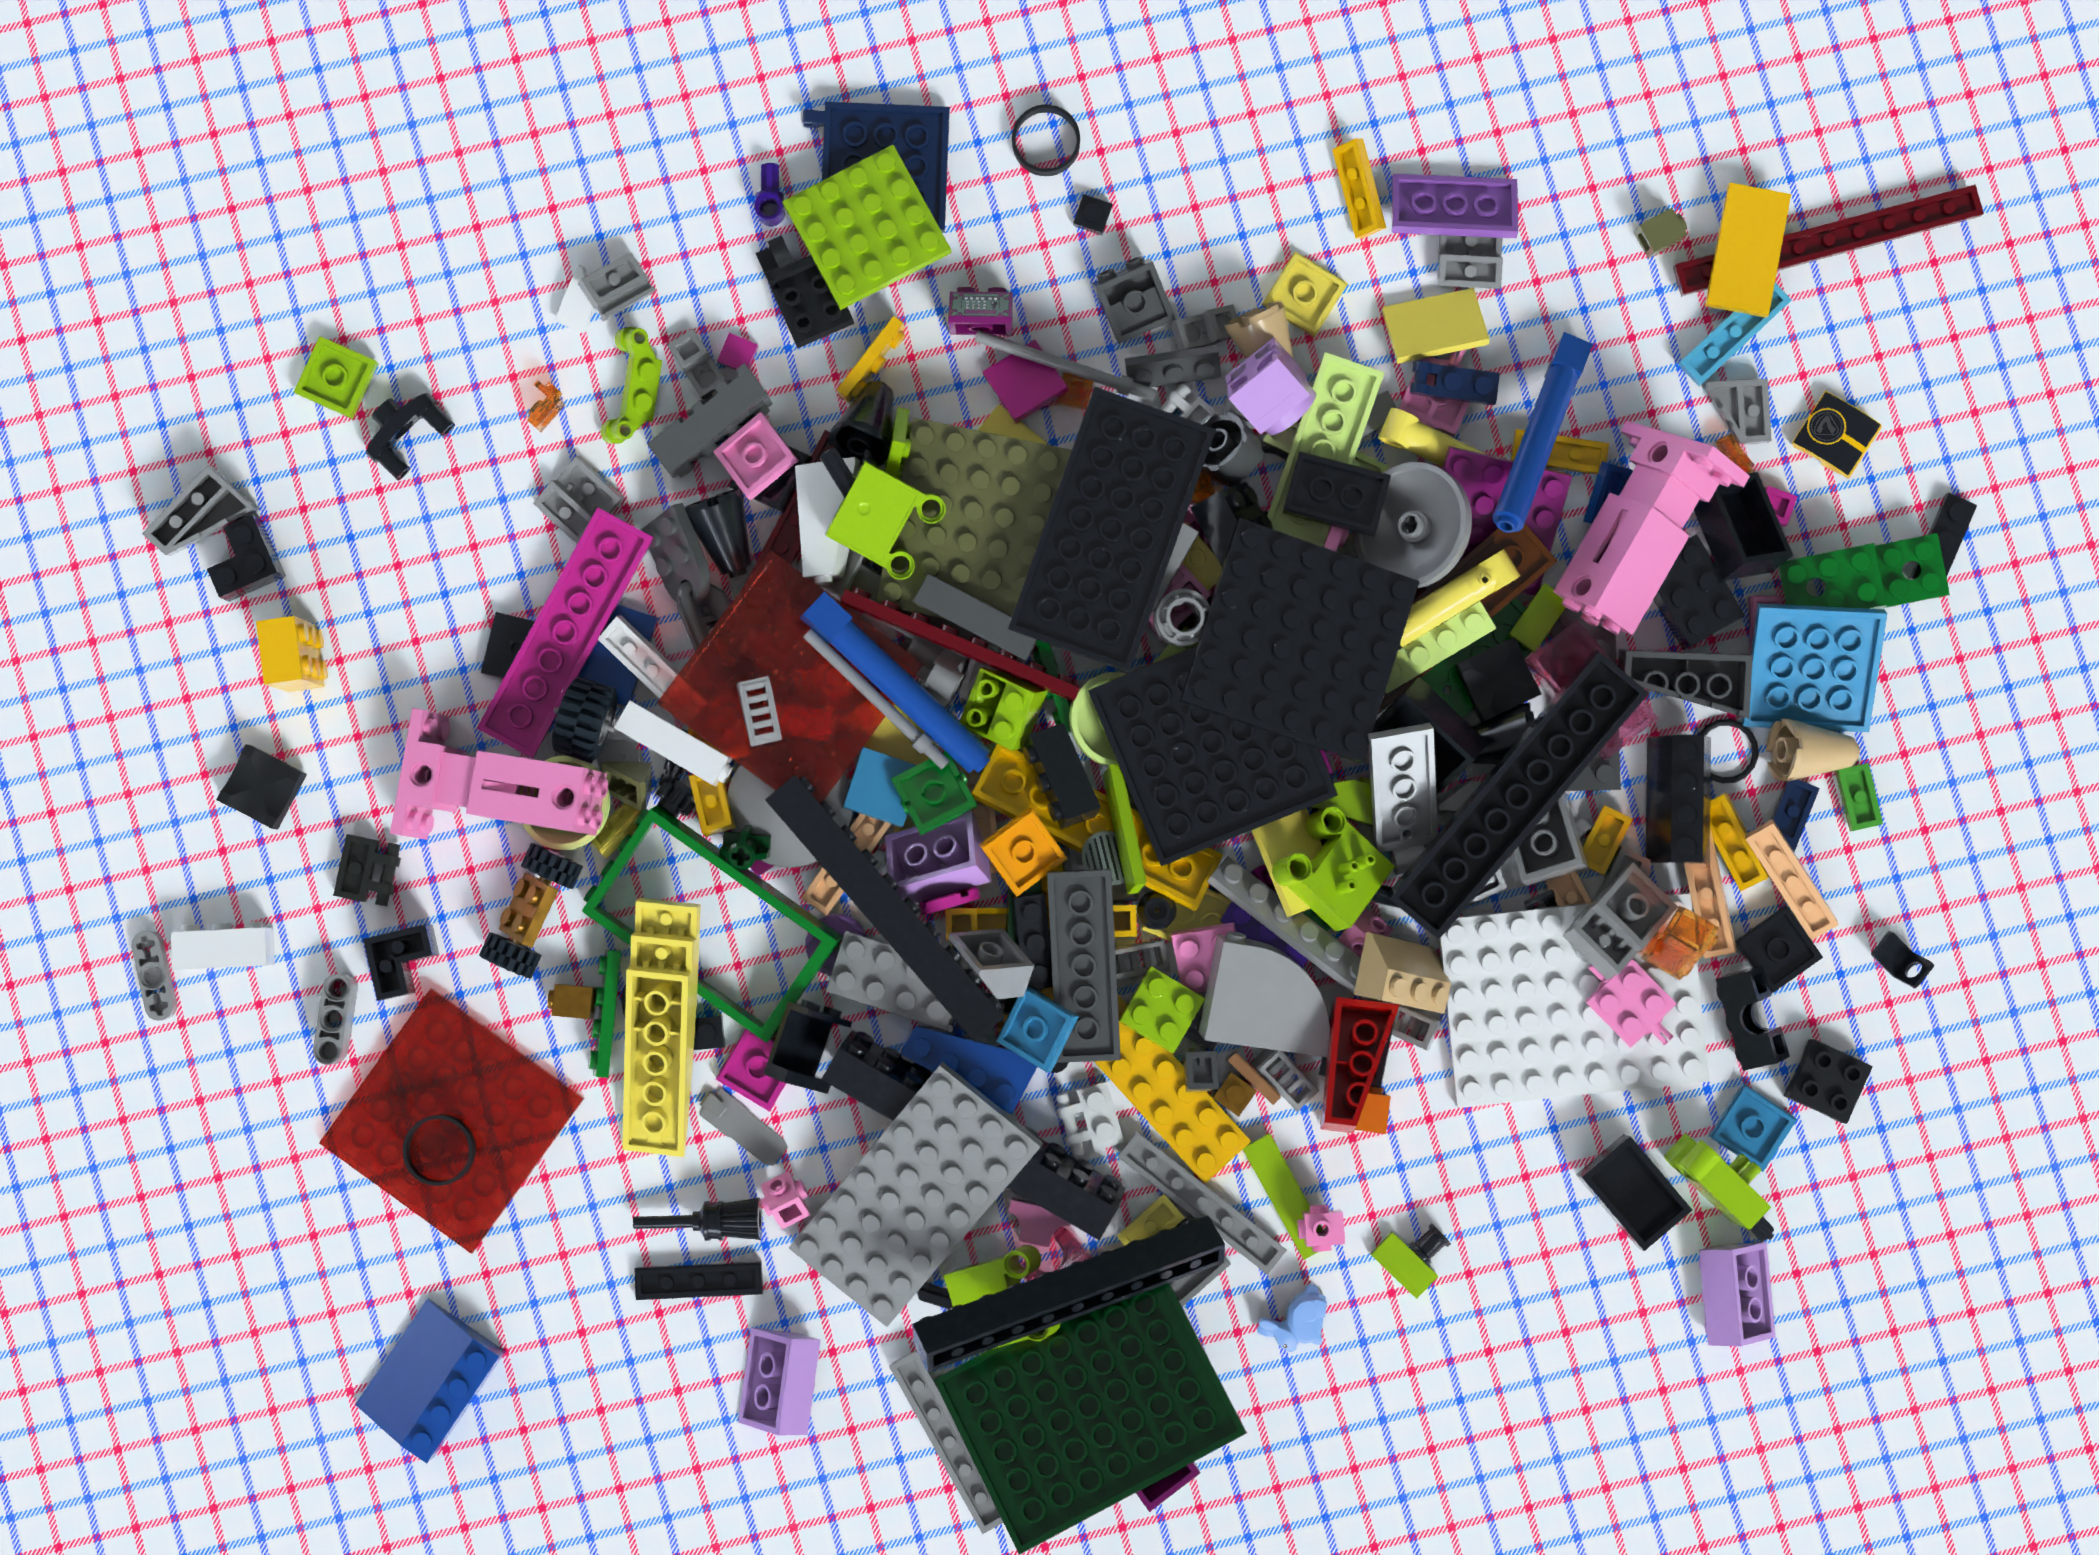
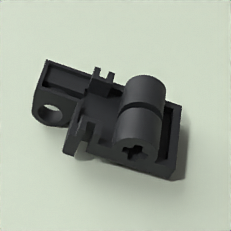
M782 235L767 241L769 248L755 253L797 349L855 324L848 307L842 310L839 309L811 255L793 262Z

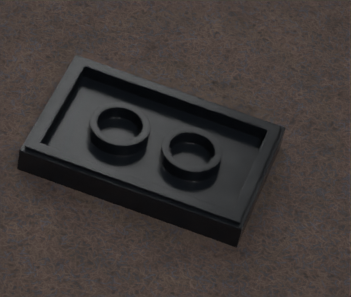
M1299 451L1283 513L1375 537L1391 475Z

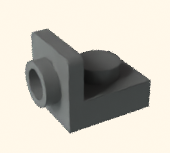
M1206 1047L1189 1048V1052H1185L1180 1058L1181 1064L1184 1065L1186 1092L1218 1091L1217 1051H1207Z

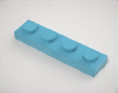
M1775 283L1770 312L1767 318L1733 312L1682 359L1678 365L1698 386L1702 385L1792 300Z

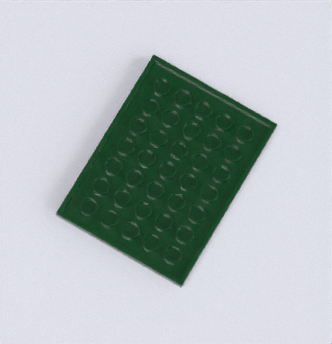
M1171 1283L1063 1322L1055 1333L1041 1341L1028 1339L990 1349L934 1379L1019 1555L1248 1434Z

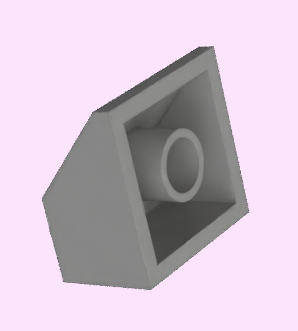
M1004 929L954 932L949 934L948 939L997 999L1024 997L1034 964Z

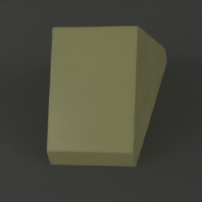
M603 762L602 772L607 773L606 779L608 780L610 796L641 812L647 809L652 793L651 763Z

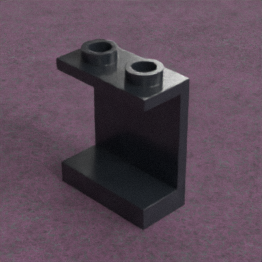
M804 999L801 1005L788 1001L763 1074L787 1084L828 1094L831 1085L821 1080L822 1078L815 1074L833 1023L851 1028L852 1022L841 1018L842 1011L828 1006H824L823 1011H820L821 1005Z

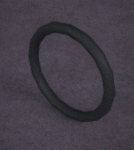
M1732 719L1716 720L1706 725L1698 735H1707L1709 731L1719 726H1732L1745 733L1752 745L1750 763L1742 773L1733 777H1721L1711 772V780L1722 784L1736 783L1746 778L1755 768L1759 756L1758 742L1753 732L1746 726H1743L1742 723Z

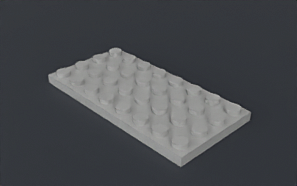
M942 1061L788 1248L884 1326L888 1327L1039 1150L1043 1142Z

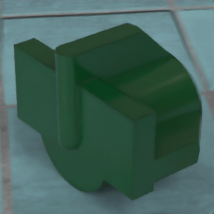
M745 825L741 832L724 831L720 855L727 857L732 867L738 870L748 869L756 860L770 857L771 835L751 834L752 825Z

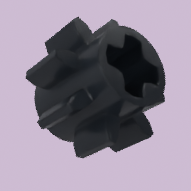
M675 780L673 784L664 782L656 792V795L660 797L657 805L675 818L679 814L688 817L696 806L691 801L693 797L692 789L679 780Z

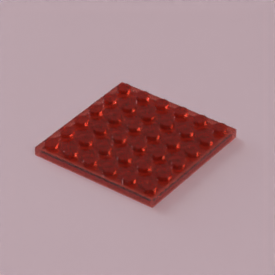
M770 550L656 704L774 791L792 775H795L798 779L804 776L816 789L811 794L821 803L880 725L885 715L803 638L811 628L800 617L825 590L808 577H803L801 572ZM826 592L853 617L851 620L913 678L924 665ZM828 643V644H829L844 660H846L867 682H869L890 704L894 705V703H893L884 693H882L868 678H866V677H865L852 663H850L837 649H835L830 643ZM769 676L782 740L750 747L736 684ZM763 688L746 691L747 697L764 694ZM766 701L749 704L750 710L767 707ZM769 713L752 717V722L770 719ZM772 726L754 730L755 736L773 732Z
M430 988L320 1140L319 1144L455 1243L473 1254L585 1098L435 989ZM439 1114L454 1116L469 1127L475 1138L476 1155L473 1165L462 1178L450 1184L433 1186L422 1183L413 1177L404 1163V1139L411 1127L426 1117ZM432 1119L422 1124L414 1133L410 1144V1156L414 1166L423 1176L436 1181H446L457 1176L465 1167L469 1156V1144L464 1132L456 1124L444 1119Z

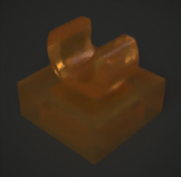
M1063 372L1062 379L1069 391L1058 397L1057 405L1086 410L1091 398L1094 382Z

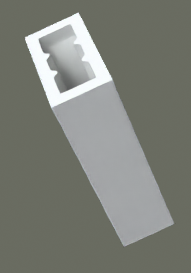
M856 457L843 458L855 478L860 469V460ZM823 462L795 466L803 577L814 582L816 586L832 585L833 580L844 578L849 548L825 536V532L844 497Z
M630 700L614 726L618 731L711 785L717 786L719 781L724 783L733 769L729 765L732 760L731 758Z

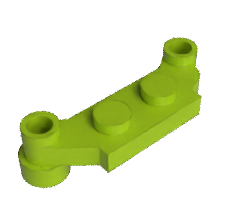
M621 328L615 335L617 348L622 352L629 353L620 416L617 419L605 421L600 430L602 439L608 444L624 442L626 439L631 438L633 433L645 422H653L662 360L656 358L648 342L647 332L642 328Z

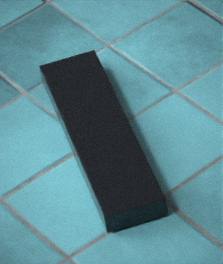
M762 1261L634 1268L636 1300L763 1294Z

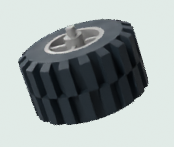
M576 677L567 688L559 708L555 707L554 713L557 715L552 732L553 751L592 763L601 753L609 732L614 733L615 731L612 723L617 707L616 689L592 680Z

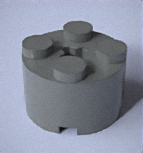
M1225 412L1226 414L1217 415L1214 413L1199 422L1216 429L1202 470L1216 483L1231 487L1240 484L1242 480L1254 471L1256 466L1262 462L1264 451L1258 436L1236 414Z

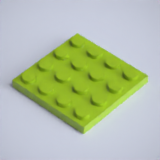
M894 145L782 201L840 310L952 253L947 240Z

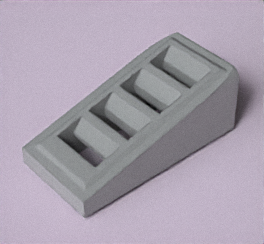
M769 676L737 683L736 687L750 747L782 740ZM763 688L764 694L747 697L746 691ZM766 701L767 707L750 710L749 704ZM769 713L770 719L752 722V717ZM772 726L773 732L755 736V729Z
M1164 939L1115 947L1118 972L1116 973L1117 980L1145 975L1150 966L1160 972L1170 970ZM1154 947L1157 966H1152L1149 948ZM1138 950H1141L1144 968L1139 966ZM1127 952L1129 954L1131 970L1128 971L1124 953Z
M1400 1005L1392 1026H1394L1400 1011L1405 1013L1399 1029L1393 1028L1392 1035L1429 1051L1441 1021ZM1411 1018H1417L1411 1034H1405ZM1426 1022L1429 1026L1421 1041L1417 1039L1423 1023Z
M1264 1049L1251 1062L1256 1070L1296 1112L1320 1091L1283 1051ZM1287 1064L1289 1067L1274 1079L1273 1076ZM1296 1074L1298 1077L1284 1089L1282 1085ZM1304 1082L1306 1087L1293 1099L1290 1095Z

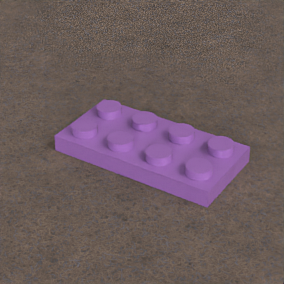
M1393 174L1391 181L1392 233L1517 239V179Z

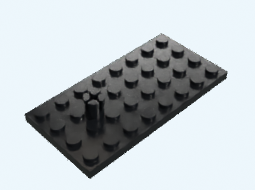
M1094 387L1008 630L1130 673L1216 429Z

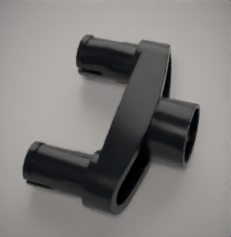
M423 393L415 397L402 407L392 398L387 399L372 414V419L381 428L368 445L366 455L374 463L379 462L399 481L408 474L411 468L392 450L393 445L419 419H424L442 437L446 436L454 428L455 423L437 406V401L429 393Z

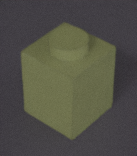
M1670 208L1640 224L1634 231V234L1648 259L1681 242L1687 235L1685 231L1687 230V225L1683 217L1679 213L1676 214L1673 208Z

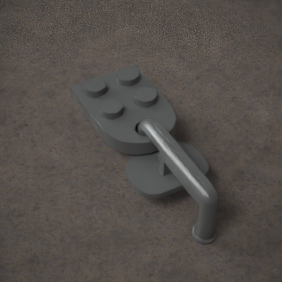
M683 503L674 504L641 529L653 537L649 550L656 564L657 572L661 576L668 594L677 602L678 612L706 678L712 683H720L751 674L755 671V665L748 657H742L738 663L723 667L713 642L734 628L735 613L726 592L710 583V570Z

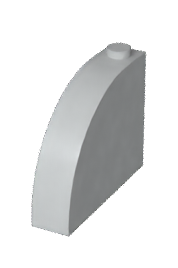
M1229 931L1227 936L1217 934L1198 1031L1205 1041L1327 1057L1330 1040L1327 1008L1319 989L1303 968L1283 951L1264 942L1247 939L1245 934Z

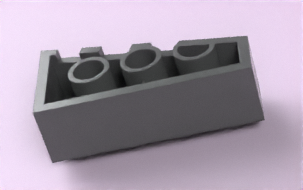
M745 363L736 369L739 374L737 378L729 381L723 380L714 388L713 397L709 401L708 399H703L695 403L687 412L689 417L685 421L682 417L677 418L647 443L672 478H675L677 475L680 478L687 475L695 468L693 463L701 457L707 459L714 455L713 451L719 447L721 442L730 438L759 412H762L765 416L770 412L768 407L772 405V402L767 392Z
M1619 649L1618 667L1641 687L1749 719L1753 655Z

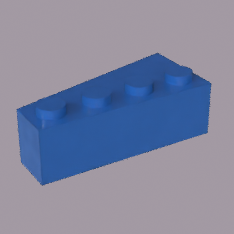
M918 1025L914 1027L900 1053L902 1056L932 1072L943 1061L998 1107L1011 1115L1037 1069V1066L1007 1048L981 1041L975 1043L969 1038Z

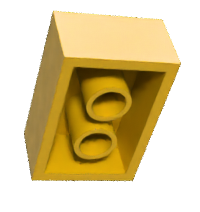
M296 616L256 621L264 685L285 692L325 687L324 679L328 678V669L325 660H321L320 648H324V638L321 629H317V625Z

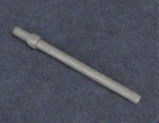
M978 330L975 338L977 343L1117 389L1116 393L1125 396L1132 394L1153 401L1157 389L1133 382L1134 378L1125 375L1118 377Z
M812 628L805 634L803 638L914 743L912 745L914 749L920 754L924 753L941 770L949 763L950 760L932 744L934 740L925 732L922 734Z

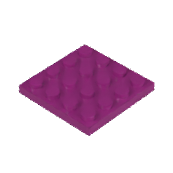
M1448 446L1442 469L1450 473L1462 485L1469 499L1472 513L1471 534L1467 547L1459 560L1461 561L1498 529L1492 517L1513 460ZM1545 468L1525 524L1551 552L1572 475ZM1544 573L1521 593L1535 596L1541 587Z

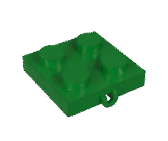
M946 751L943 754L950 761L942 770L929 759L891 778L892 784L901 799L900 805L903 807L905 814L908 813L920 836L977 808V804L966 785L968 781L963 771H958L954 761Z

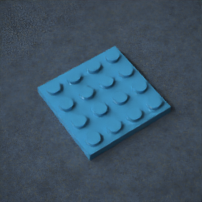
M1757 603L1750 654L1753 655L1749 719L1742 717L1741 722L1743 726L1771 728L1776 721L1789 718L1831 731L1869 732L1888 614L1885 609Z

